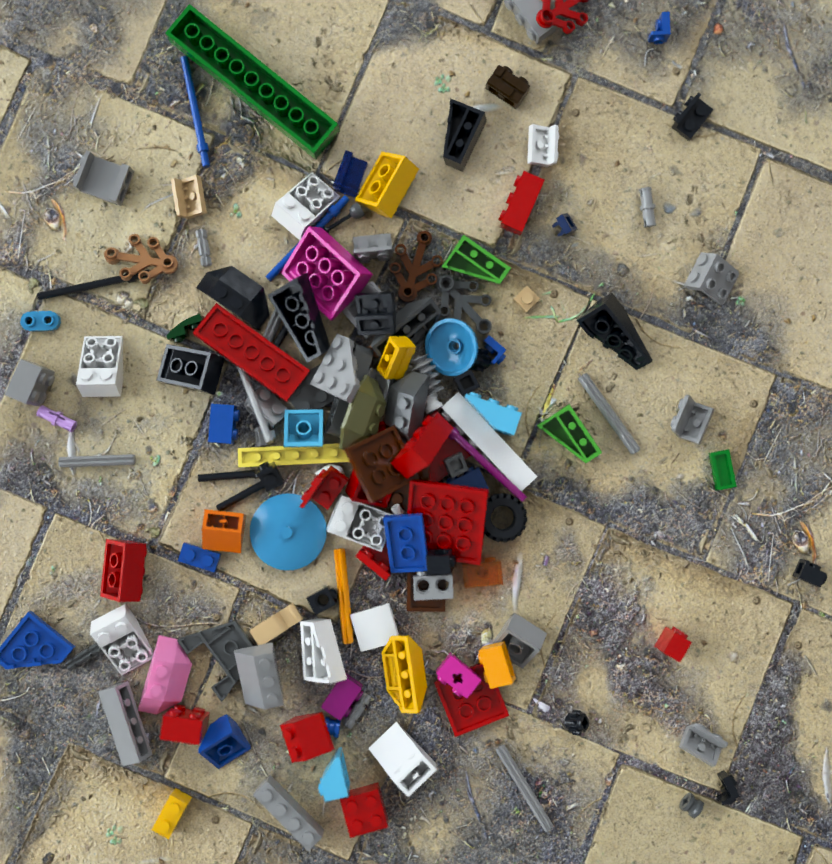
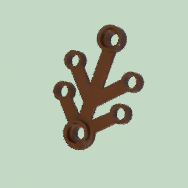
M425 230L417 235L418 248L413 264L406 253L405 245L398 244L395 247L396 255L400 257L409 273L407 282L400 272L401 266L399 263L393 262L389 267L390 272L394 274L400 285L398 290L399 297L405 302L413 301L418 291L437 283V276L433 273L428 274L425 280L415 284L416 277L433 268H439L443 264L442 257L435 255L431 261L420 266L425 248L432 242L431 233ZM427 235L428 239L426 241H423L421 239V236ZM402 247L404 252L398 253L397 249ZM436 258L441 261L438 265L433 262ZM394 265L399 267V270L396 272L392 271V266ZM431 276L435 278L433 283L428 281V278ZM410 289L411 294L405 295L404 291Z

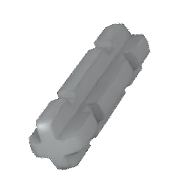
M205 229L196 230L198 251L201 257L200 263L203 267L211 266L209 244L206 239L207 232Z
M363 692L359 701L353 706L349 716L345 718L343 724L347 728L351 729L354 726L355 720H358L366 708L365 705H368L371 696Z

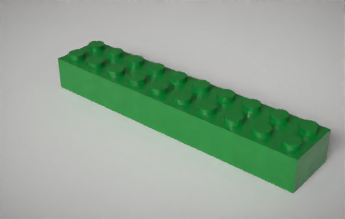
M190 4L166 31L165 34L171 44L315 160L340 132L337 122Z

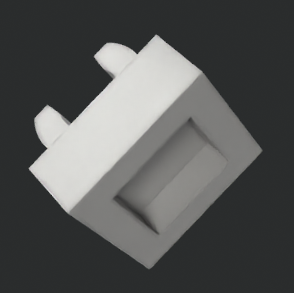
M260 426L254 428L257 447L268 445ZM271 430L270 432L274 439L276 438L275 430Z

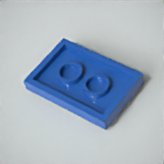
M423 513L385 515L383 521L391 573L427 571L426 555L428 549Z

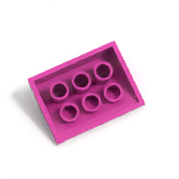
M308 226L280 272L289 281L307 273L318 309L330 320H334L355 298V295L365 288L373 275L322 227Z

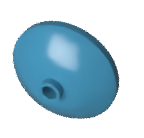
M447 318L436 322L428 331L425 339V353L428 354L427 358H433L430 364L436 365V368H434L436 371L447 376H457L467 372L474 365L478 356V341L474 331L468 324L459 319ZM456 343L459 345L458 349L455 347Z

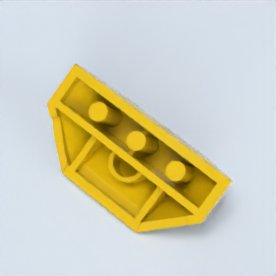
M392 635L381 653L387 692L399 706L402 713L418 714L421 711L427 690L422 649L409 635Z

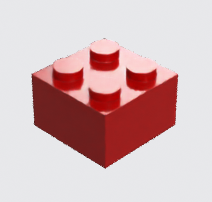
M174 705L163 715L160 740L199 745L207 732L210 712H206L204 708H193L192 710L186 709V706Z
M378 782L349 790L348 797L340 798L350 838L388 828L389 819Z

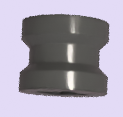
M689 792L682 798L679 808L682 811H687L690 817L696 818L702 812L704 802L700 799H695V796Z

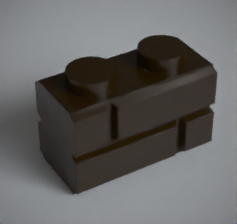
M498 65L488 79L485 89L514 109H517L528 94L530 85H528L529 82L525 78L515 76L509 67Z

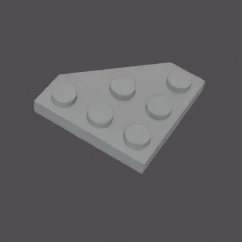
M336 334L310 385L350 404L360 387L359 379L356 376L358 367L356 357L353 354V348H355L353 340Z

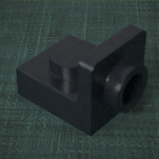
M265 462L257 467L258 470L255 476L260 478L267 492L284 484L285 481L275 462L270 464Z

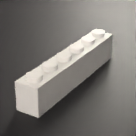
M459 392L441 407L443 410L442 416L448 422L452 420L456 424L455 428L460 432L459 434L461 436L465 434L469 438L467 442L475 449L478 448L482 452L481 455L491 462L520 491H523L537 478L535 473Z

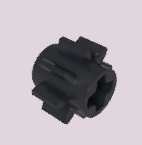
M478 348V356L474 365L470 368L471 370L483 372L484 369L490 366L491 357L487 355L488 350Z
M573 710L572 713H568L565 717V727L568 729V732H572V735H581V732H586L588 729L589 719L581 710Z

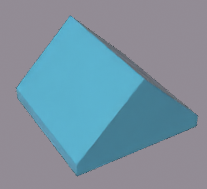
M323 409L285 410L284 447H323L325 437Z

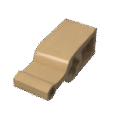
M291 603L251 628L249 632L256 643L262 645L303 620V617L295 604Z

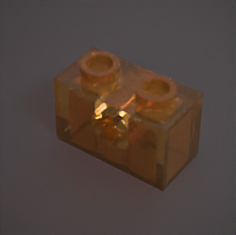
M496 557L484 558L485 561H481L480 565L461 563L464 588L502 585L501 561L496 560ZM480 567H483L484 570H487V572L484 573L483 577H481L480 574L477 573V571H480Z

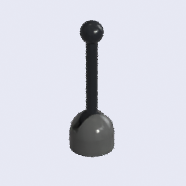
M357 202L350 207L347 216L323 229L329 233L331 229L351 217L360 219L365 214Z

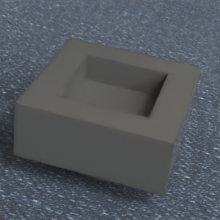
M462 452L442 460L450 478L469 470Z

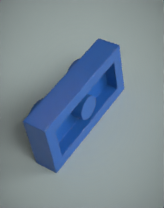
M184 542L178 561L215 573L221 553L202 549V547Z

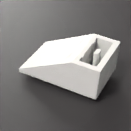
M311 172L275 203L271 216L296 238L301 240L308 226L314 227L328 212V209L340 198V195Z
M84 336L76 386L82 397L121 396L123 385V336Z
M339 494L326 530L332 534L382 552L386 542L383 517L392 514L368 504L351 501L348 496Z
M126 604L91 622L90 635L121 676L152 660L154 652L136 617Z
M397 721L368 748L407 797L437 770L434 760Z

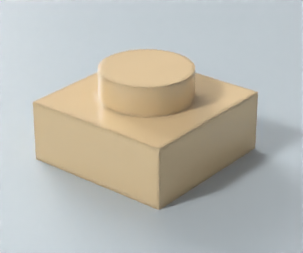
M528 286L513 299L525 313L540 300Z

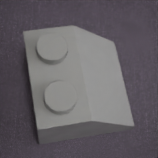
M513 613L492 644L505 641L511 662L523 669L541 650L547 633L523 617Z

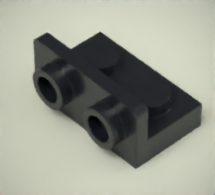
M699 92L695 97L691 95L684 104L686 109L683 112L679 110L672 119L675 123L671 128L688 141L714 110L699 99L702 95Z

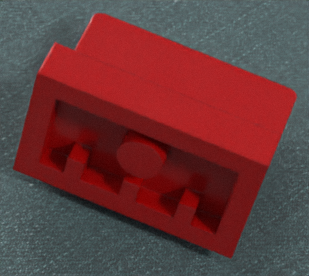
M330 466L327 470L323 469L311 482L309 490L307 489L301 497L303 502L300 507L304 508L313 499L328 510L349 481V478L333 466Z
M386 542L382 552L363 546L356 554V558L385 581L391 575Z

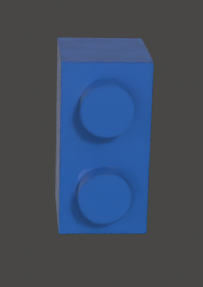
M211 404L208 442L234 444L235 440H238L236 421L240 419V410H237V406Z

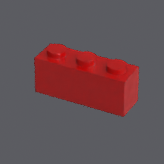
M523 171L522 176H517L513 185L516 187L514 194L510 192L506 201L509 206L506 211L502 210L499 221H501L500 228L521 236L545 179Z

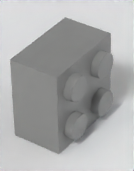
M20 359L4 395L28 405L40 406L46 400L48 387L54 382L55 371L34 362Z

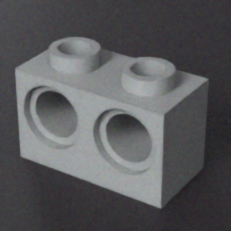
M427 571L417 572V575H413L414 600L453 599L452 573L428 575ZM441 579L447 580L448 587L445 589L438 588V581ZM421 580H426L429 583V587L426 590L418 588V583Z

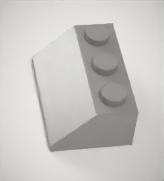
M273 642L234 650L245 704L261 709L283 706L284 696Z

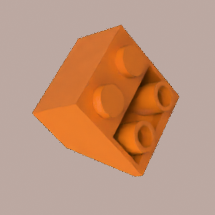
M205 509L202 525V549L241 553L246 515L243 513Z

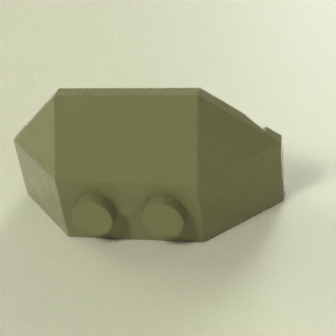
M364 375L362 381H360V387L351 404L349 403L340 433L341 442L339 443V448L342 450L376 434L379 429L380 420L385 412L386 401L378 381L367 375Z

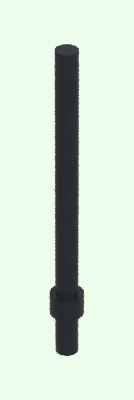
M139 273L132 276L128 281L122 280L119 275L39 292L37 297L39 300L124 282L133 283L139 279Z

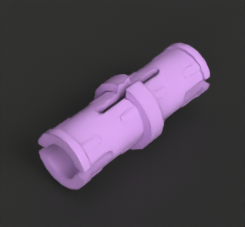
M41 405L37 410L36 416L51 422L53 426L62 427L71 433L77 426V421L65 417L62 412H55L44 405Z

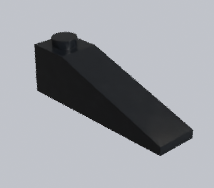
M613 293L597 301L576 320L591 338L595 337L603 343L605 348L615 351L619 358L634 369L638 370L653 361L627 312Z

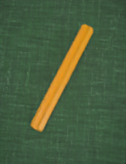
M338 548L334 550L342 643L351 644L354 639L350 617L351 607L346 554L344 548Z

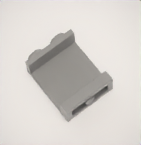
M86 150L85 155L80 159L79 171L74 175L73 186L78 191L121 206L134 170L126 164L122 163L120 166L96 157Z

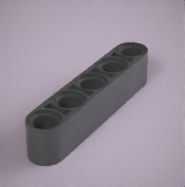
M355 343L353 354L357 360L358 370L356 371V376L360 382L363 376L368 373L374 351ZM337 397L334 398L325 426V433L340 438L341 426L349 406L348 402Z

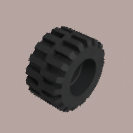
M505 493L493 494L488 497L484 534L497 542L515 540L517 536L522 534L523 529L525 530V524L528 519L523 503L518 498ZM506 506L512 511L513 522L508 528L499 529L492 524L491 514L495 508Z

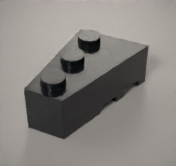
M450 98L443 158L447 166L463 172L487 120L484 111Z

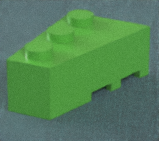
M465 235L462 236L442 265L444 269L501 285L511 270V267Z
M570 404L537 425L585 463L602 453Z

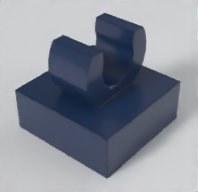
M568 213L561 214L556 218L558 222L552 225L553 228L558 226L562 228L557 236L571 234L578 230Z

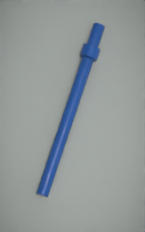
M182 56L180 59L198 142L196 145L197 151L201 156L203 168L210 167L208 143H205L189 60L187 56Z
M344 195L335 205L328 209V212L314 227L324 228L333 217L336 218L341 213L340 210L350 201L349 198ZM297 244L265 276L270 282L282 271Z

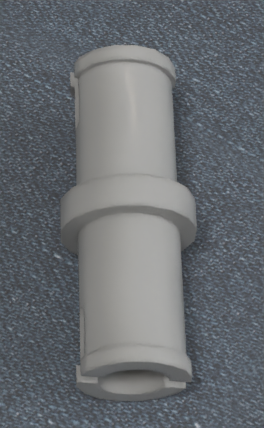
M651 187L639 189L641 198L640 211L643 213L644 228L656 226L655 204H653Z

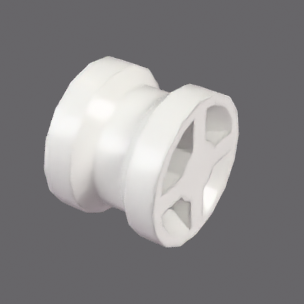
M437 392L427 396L426 414L443 406L442 402H439L437 398Z

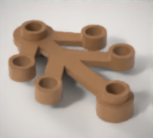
M138 234L130 235L129 242L140 255L122 253L112 247L104 252L107 263L115 265L120 261L138 263L131 268L125 267L119 271V275L124 281L130 280L132 276L139 273L138 278L140 282L147 284L163 272L172 274L178 268L177 259L174 256L165 254L156 237H150L147 244L151 250L156 252L159 259L150 256L142 245ZM149 266H156L149 272L142 271ZM125 272L129 273L127 276H123ZM144 275L148 276L146 279H142Z

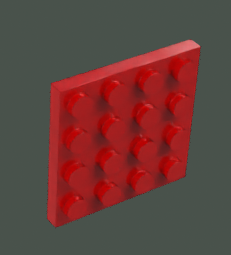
M418 479L410 480L407 514L423 513L428 551L429 549H452L453 555L456 556V562L473 565L481 564L489 489Z

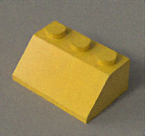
M381 152L354 201L381 216L392 218L403 197L406 195L410 184L415 179L419 168L405 156Z

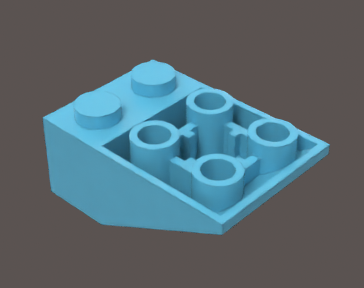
M474 392L465 394L464 398L494 431L508 436L515 434L522 414L518 412L517 407L511 405L503 407L499 405V401L491 398L487 401L483 400L481 395Z

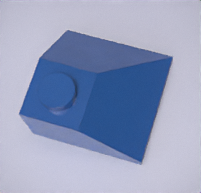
M226 714L210 724L198 752L220 769L250 750L251 746L238 724Z

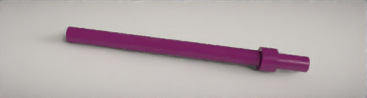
M454 427L448 437L451 440L454 439L515 497L523 502L527 496L469 444Z

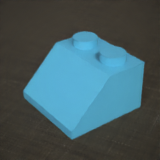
M339 747L325 768L322 778H320V784H318L320 796H324L325 802L348 797L350 780L342 747Z

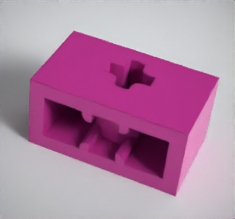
M451 652L436 669L437 679L444 685L448 683L453 687L452 691L457 696L462 697L463 695L466 699L482 681L476 672ZM455 673L456 675H458L459 673H461V680L458 678L454 680L453 674Z

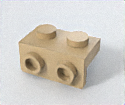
M194 175L182 180L171 179L175 211L178 217L190 219L207 213L201 176Z

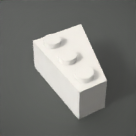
M316 618L300 621L303 679L328 684L346 680L347 677L331 619Z

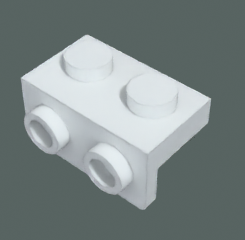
M532 124L529 126L527 164L548 167L557 163L559 156L558 125L545 127Z

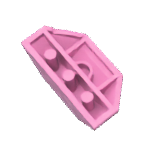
M158 635L138 711L159 714L182 702L192 663L178 643V639Z

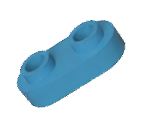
M34 311L24 313L20 323L25 330L31 332L54 331L60 327L61 318L52 311ZM51 317L52 320H51V322L48 324V323H47V318ZM29 318H32L31 324H28Z

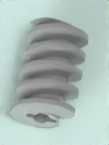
M428 354L411 360L409 365H415L411 371L431 376L427 394L430 395L443 390L444 387L437 386L441 382V379H435L439 373L432 372L436 365H429L433 358H427Z

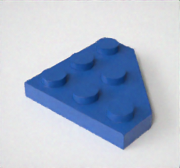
M29 611L0 646V665L5 669H14L45 664H59L65 661L75 646L35 613Z

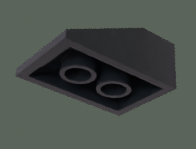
M166 344L156 381L215 395L225 358L211 352Z

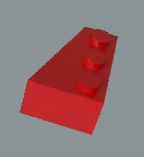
M438 412L433 416L428 415L422 420V426L413 433L412 438L390 463L406 479L431 463L454 429Z

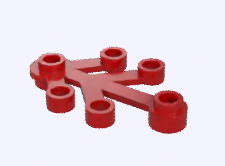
M542 0V10L536 15V21L541 27L550 28L553 25L562 28L565 34H571L575 29L574 22L570 20L564 21L555 17L560 15L575 20L577 25L584 26L588 21L587 14L569 9L579 2L584 3L589 0H567L564 3L563 0H555V8L552 10L550 9V0Z

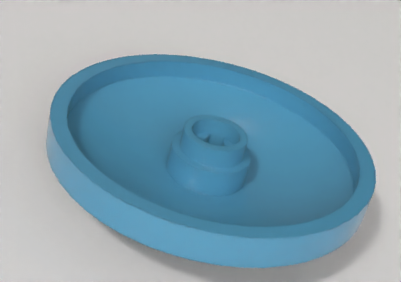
M286 493L273 496L259 506L251 520L250 540L252 547L258 557L273 568L280 570L303 568L318 557L325 545L327 525L324 515L313 501H310L304 508H301L300 505L303 502L301 499L302 495Z

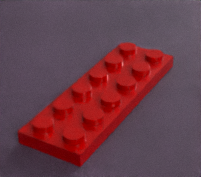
M217 303L193 331L194 336L286 402H288L310 373L309 369Z

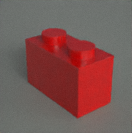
M665 627L654 646L680 663L692 642L687 640L688 635L679 629Z

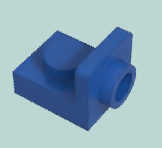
M670 12L661 13L659 19L656 20V31H651L648 42H653L654 44L667 42L671 34Z
M488 335L483 342L485 344L484 348L492 355L494 353L497 354L492 360L491 365L493 366L495 363L499 365L506 357L504 355L506 349Z

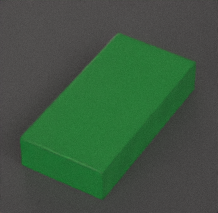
M729 449L708 453L715 489L723 490L737 487Z

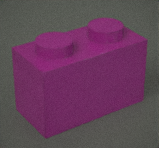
M346 672L347 679L338 681L321 706L323 710L339 721L343 716L347 718L352 710L351 704L354 700L358 701L363 694L361 690L363 684Z

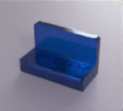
M345 150L333 184L334 191L355 198L367 168V162L355 158L353 152Z

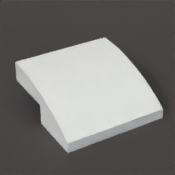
M390 603L350 614L361 652L384 646L389 641L390 636L399 635Z

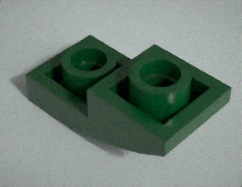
M197 314L182 321L166 335L167 339L171 342L174 341V343L185 341V338L190 336L188 329L195 330L204 319V316Z

